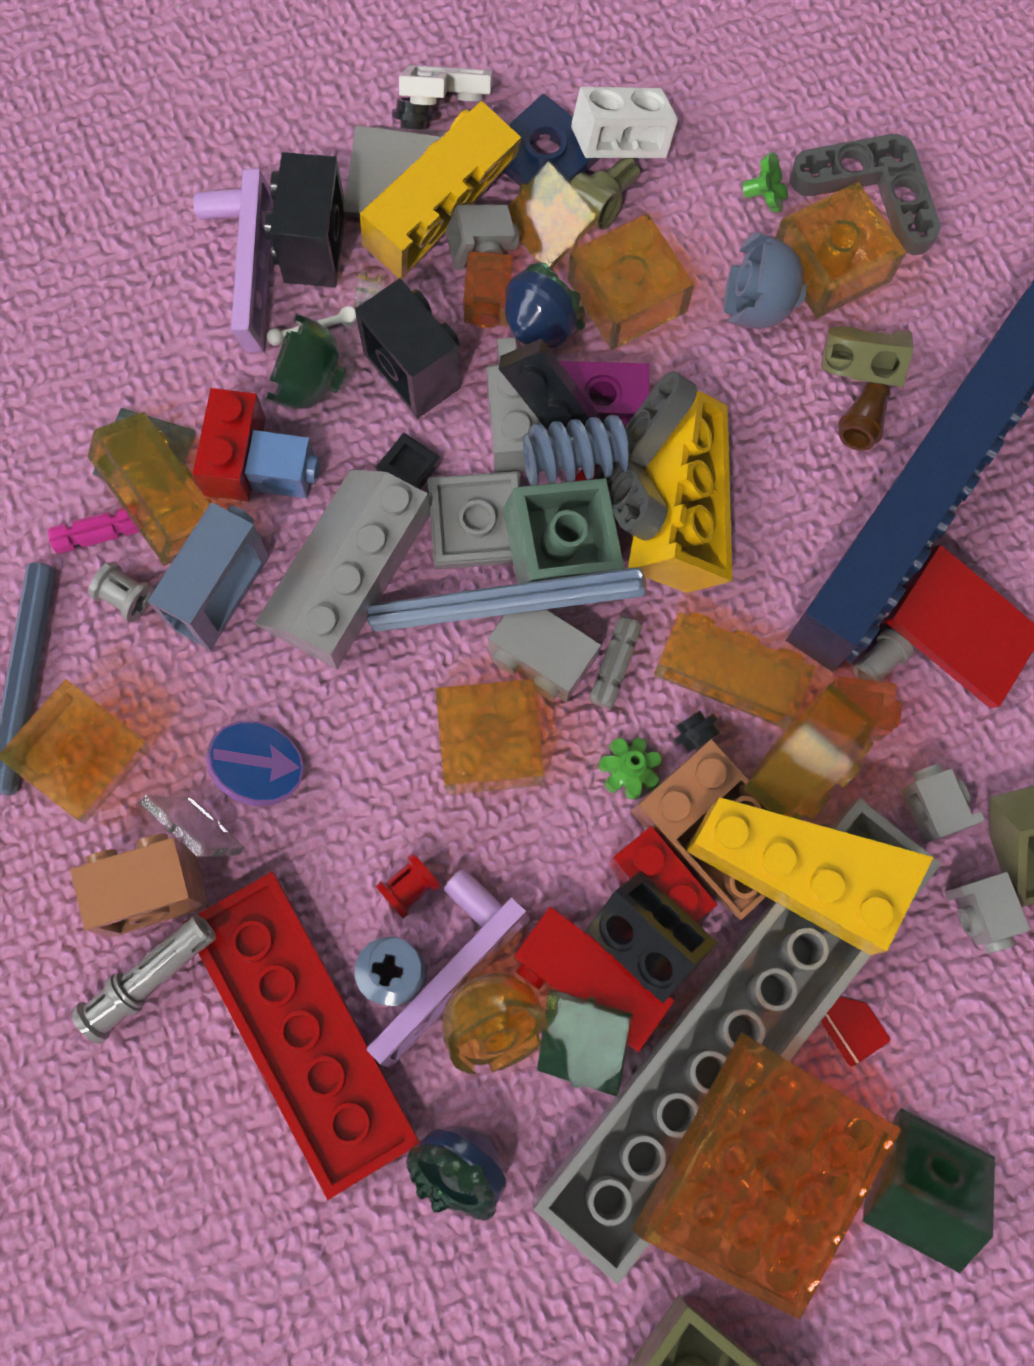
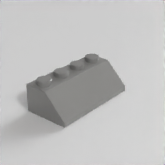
M350 469L259 615L255 625L331 667L338 669L366 623L370 605L378 603L430 516L428 493L388 472Z

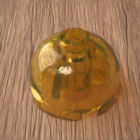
M500 973L476 974L468 978L454 991L446 1002L441 1025L443 1041L454 1067L468 1074H477L474 1065L489 1064L491 1071L495 1072L521 1062L536 1051L542 1043L538 1035L540 1031L544 1028L548 1032L549 1028L544 1011L531 987L511 974Z

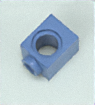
M253 430L245 468V475L252 491L307 499L310 483H317L320 470V457L314 455L309 438Z

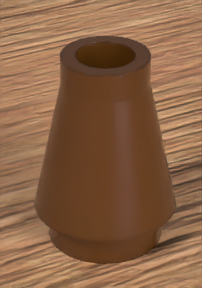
M873 382L867 383L862 393L839 420V438L847 447L858 451H866L882 439L887 403L891 395L886 385Z

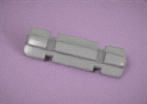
M620 617L617 620L612 635L614 639H611L598 672L597 677L600 680L595 681L589 697L590 702L608 709L614 706L620 690L617 686H621L634 651L632 645H636L642 629V625L638 621L627 617Z

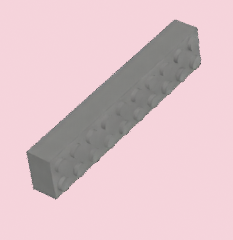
M861 798L846 806L829 827L933 857ZM933 858L914 899L942 864L937 859ZM771 900L532 1200L533 1210L612 1281L619 1285L871 955Z

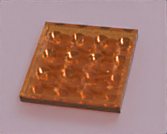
M741 1032L632 1230L642 1240L800 1320L902 1129Z

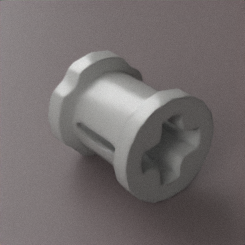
M110 562L104 564L94 575L88 589V595L95 601H106L121 611L123 619L128 622H134L149 607L150 603L147 600L153 593L154 588L147 582L139 584L122 573L120 565Z

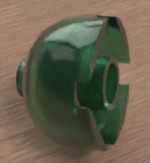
M296 312L291 322L300 326L297 332L291 331V333L287 332L269 379V381L278 383L275 394L266 391L264 400L281 407L302 410L310 409L320 404L328 391L336 394L342 383L346 368L338 365L340 349L336 338L327 327L314 319Z

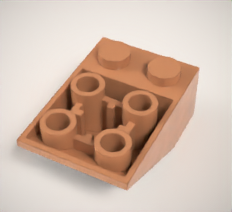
M711 739L636 804L630 812L646 830L652 826L691 874L739 920H742L766 896L686 852L709 808L719 797L774 813L778 812Z

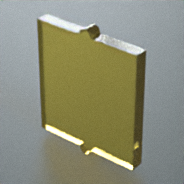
M550 161L527 185L522 184L520 186V193L508 205L511 221L518 228L519 240L544 270L548 272L570 249H577L578 240L599 219V216Z

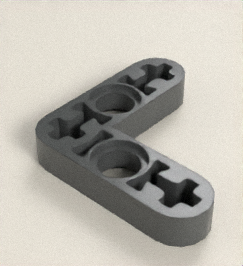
M899 134L883 135L808 149L796 157L789 180L792 188L799 194L815 196L877 184L898 247L905 253L921 255L926 253L934 244L940 231V222L916 149L907 137ZM846 158L856 159L863 166V170L859 172L847 171L843 168L841 161ZM901 158L900 162H895V159ZM804 168H809L810 172H803ZM811 173L818 174V176L812 177ZM899 187L909 188L914 192L916 200L911 202L902 201L896 196L894 190ZM914 223L916 231L910 232V229ZM925 232L924 237H920L919 233Z
M676 371L668 372L659 380L625 426L629 454L626 473L621 470L618 462L613 465L611 477L606 478L600 465H598L595 479L606 478L613 514L620 527L641 540H649L654 537L664 524L667 515L666 503L648 476L645 468L689 411L697 393L696 384Z

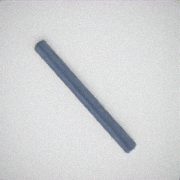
M635 567L371 604L368 609L367 621L372 629L377 632L642 597L646 594V577L642 568Z

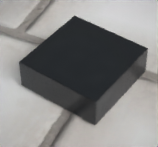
M403 432L378 463L376 469L377 471L388 472L421 490L428 481V478L432 476L441 464V458Z

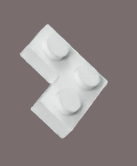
M408 65L399 76V95L410 96V103L418 105L436 104V98H444L446 92H457L458 100L481 101L482 94L491 93L493 70Z

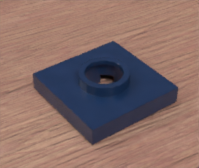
M542 94L509 124L521 137L518 155L503 172L543 206L548 208L567 190L570 182L576 175L582 172L586 173L600 158H585L571 128L573 117L545 94ZM545 134L550 135V141L558 144L560 148L553 154L545 155L534 151L531 145L538 141L539 135Z

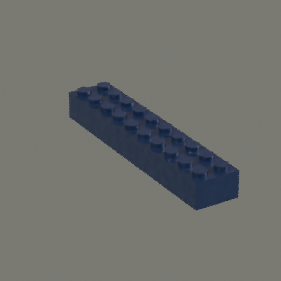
M1034 280L1016 303L785 640L833 672L844 660L852 664L860 652L866 650L881 628L878 624L886 613H890L906 591L904 586L911 576L919 571L931 553L930 547L937 537L940 538L955 518L956 513L954 511L973 491L981 479L979 474L986 465L988 466L1005 443L1003 439L1008 431L1016 426L1028 409L1029 405L1027 403L1034 394Z

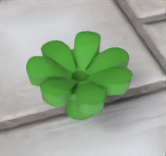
M771 152L761 159V171L758 177L743 182V192L747 199L762 195L766 199L771 212H782V200L788 199V189L785 184L779 183L782 180L779 157L775 152Z
M622 738L615 739L609 745L614 755L604 756L599 759V770L611 773V776L604 783L606 789L611 793H616L623 786L625 787L626 797L634 800L641 796L642 785L648 790H653L659 784V778L652 769L661 766V756L658 752L646 753V741L642 738H634L630 746Z

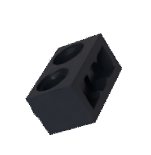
M641 871L612 894L586 929L607 953L611 954L662 1004L691 976L718 943Z

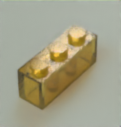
M144 412L94 429L87 457L164 566L171 564L212 501L204 497L194 483L189 468L184 463L179 462L169 448L164 433L158 427H154Z
M679 612L653 675L787 729L798 715L816 666L804 662L805 658L795 651L784 648L776 651L759 644L760 640L748 632L735 630L732 633L715 626L714 620L703 614L691 612L687 615Z

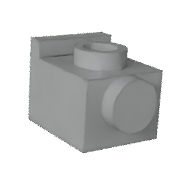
M457 205L445 231L454 270H463L466 262H478L484 265L502 262L507 251H515L519 242L518 228L511 221L508 205Z
M941 763L913 773L915 782L901 790L924 844L985 821L982 812L972 815L968 807L970 805V795L965 784L960 779H956L952 768L944 771Z
M1008 872L945 891L948 901L958 899L961 907L958 910V918L962 929L968 937L973 938L975 946L983 944L987 954L1016 946L1017 944L1013 936L1030 931Z

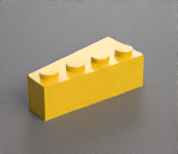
M480 101L470 111L468 109L463 110L453 121L450 130L438 141L433 142L418 160L360 212L362 246L398 279L401 278L403 280L446 233L445 231L456 206L472 205L516 158L521 137L483 101Z
M697 391L694 403L645 468V471L666 503L667 515L661 529L651 539L641 540L633 535L628 568H642L646 578L685 593L733 581L728 406L702 391Z
M721 797L709 808L686 852L868 955L888 951L934 858Z

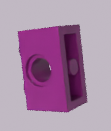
M559 361L603 421L607 416L615 415L619 417L625 428L649 395V363ZM604 398L610 401L611 404L608 406H598L591 400Z

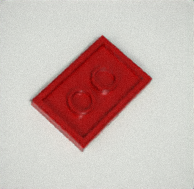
M941 544L932 547L929 557L912 577L905 588L906 591L884 622L987 707H1000L1034 651V622Z

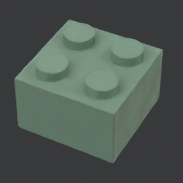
M606 478L513 488L503 510L517 584L624 569Z

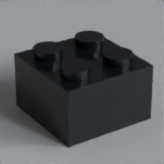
M282 152L279 171H273L271 175L270 190L271 197L275 200L273 211L266 212L264 225L266 240H272L273 264L279 265L284 283L337 287L346 218L343 211L345 199L337 157Z
M399 278L355 308L363 354L417 419L460 389L459 369H461V363L458 358L459 339L447 323L444 322L440 325L432 316L431 307L419 290L411 291L404 281Z

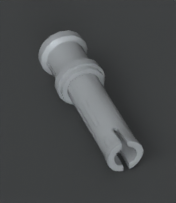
M194 914L176 932L148 953L132 969H129L125 974L111 975L104 983L105 988L87 1003L80 1002L73 1007L71 1011L72 1019L79 1031L93 1043L101 1044L109 1038L110 1030L126 1016H135L142 1010L145 998L153 990L187 964L197 953L216 940V934L204 918Z

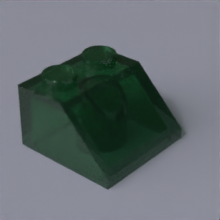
M900 1108L894 1117L868 1178L862 1222L961 1273L993 1238L995 1157Z

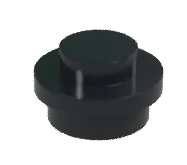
M410 97L397 98L396 108L392 109V118L400 120V127L426 129V121H434L435 112L431 111V105L410 103Z
M699 710L676 725L681 734L673 740L676 745L682 744L687 753L720 733L714 723L718 719L714 713L704 717Z

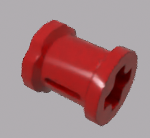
M413 852L407 857L408 863L387 882L380 881L375 885L403 919L409 915L408 909L430 889L437 891L441 887L437 879Z

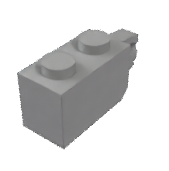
M516 337L497 339L498 365H488L486 367L494 473L514 471L526 473L523 454L524 435L529 434L531 426L539 423V419L498 369L501 355L517 349Z

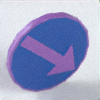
M237 721L222 727L212 737L206 754L208 773L217 787L232 799L252 806H273L287 800L299 787L304 771L301 753L293 741L276 727L258 721Z

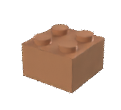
M156 834L138 840L136 842L137 849L117 854L116 849H109L86 856L85 865L70 869L84 930L116 937L209 908L210 904L196 850L174 837L168 839L167 834Z

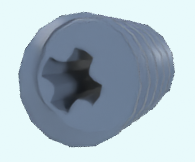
M609 415L603 423L597 417H590L586 421L585 426L580 420L572 419L568 422L566 429L561 422L554 421L549 425L548 431H546L542 424L536 423L531 426L529 434L524 435V462L527 478L531 486L537 485L540 471L545 472L550 484L556 482L558 469H563L569 482H574L577 467H582L587 480L593 479L595 465L601 466L606 478L612 476L614 463L618 462L621 470L625 473L627 471L629 457L627 434L618 416Z
M395 936L382 937L370 942L360 952L355 963V980L359 990L368 1000L385 1006H401L412 1001L421 992L426 981V966L422 956L407 941ZM393 959H395V965L403 969V975L401 978H392L390 986H388V979L380 976L382 966L390 967Z

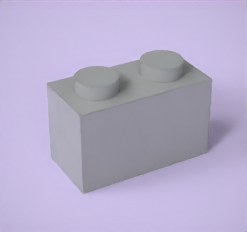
M547 609L506 614L488 638V652L493 654L491 660L499 668L510 674H515L516 671L520 672L532 680L531 687L540 695L552 701L558 697L566 703L598 658L601 644Z

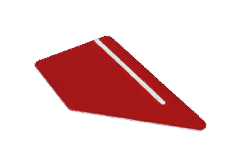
M840 996L820 1021L847 1064L851 1067L890 1042L888 1034L865 1002Z

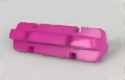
M131 505L116 509L115 515H111L109 511L75 520L72 522L73 526L67 527L66 523L52 526L48 529V538L52 549L56 553L61 554L75 550V545L80 544L83 548L119 538L118 533L124 532L125 536L139 533L143 530V522L138 509Z

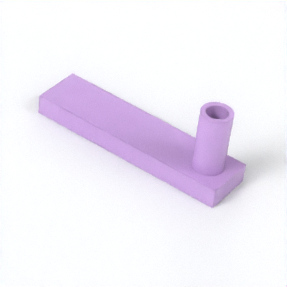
M260 168L243 170L241 189L196 192L193 198L194 210L199 220L239 217L231 332L246 353L264 351L271 240H266L264 225L266 212L273 211L274 203L268 182Z
M465 869L457 872L448 881L444 891L482 928L366 1048L379 1064L389 1069L531 921L527 912L512 897L503 906Z

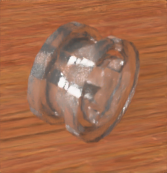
M361 271L359 273L354 297L355 308L385 288V276L383 274H377L375 278H371L368 272Z

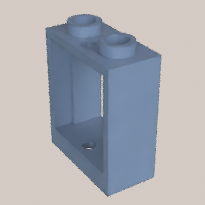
M213 502L210 503L147 600L171 630L210 651L269 559V555L261 541L263 537L254 526L255 520L235 506L230 505L226 510Z

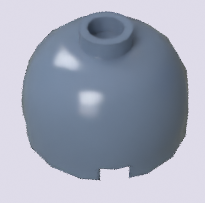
M757 232L751 234L739 250L740 252L747 253L741 267L732 264L726 283L723 308L724 313L732 315L731 318L727 319L729 323L745 328L763 329L778 325L791 314L794 308H798L802 304L807 291V283L803 281L804 271L800 256L786 242Z

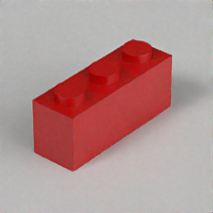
M551 906L513 956V959L520 964L515 971L520 977L538 990L544 984H547L561 995L556 1002L559 1007L579 1022L582 1021L585 1015L590 1017L602 1027L597 1036L621 1054L626 1047H629L634 1052H639L675 1001L669 997L662 1004L611 954L607 953L597 941Z

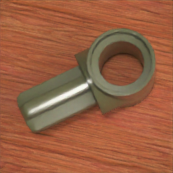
M620 159L606 173L597 171L591 176L584 172L576 175L565 192L564 208L600 230L608 228L620 211L622 204L621 193L639 178L641 171L636 165L635 159Z

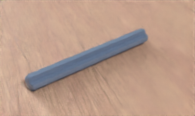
M31 562L26 566L0 708V795L2 796L15 795L18 789L55 570L44 563Z

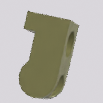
M846 326L830 328L827 333L820 366L826 372L850 377V379L904 387L914 349L912 332L894 330L893 334L863 331Z

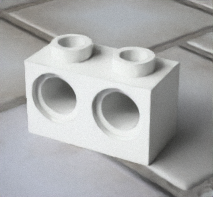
M580 87L571 128L585 158H666L678 118L662 88Z

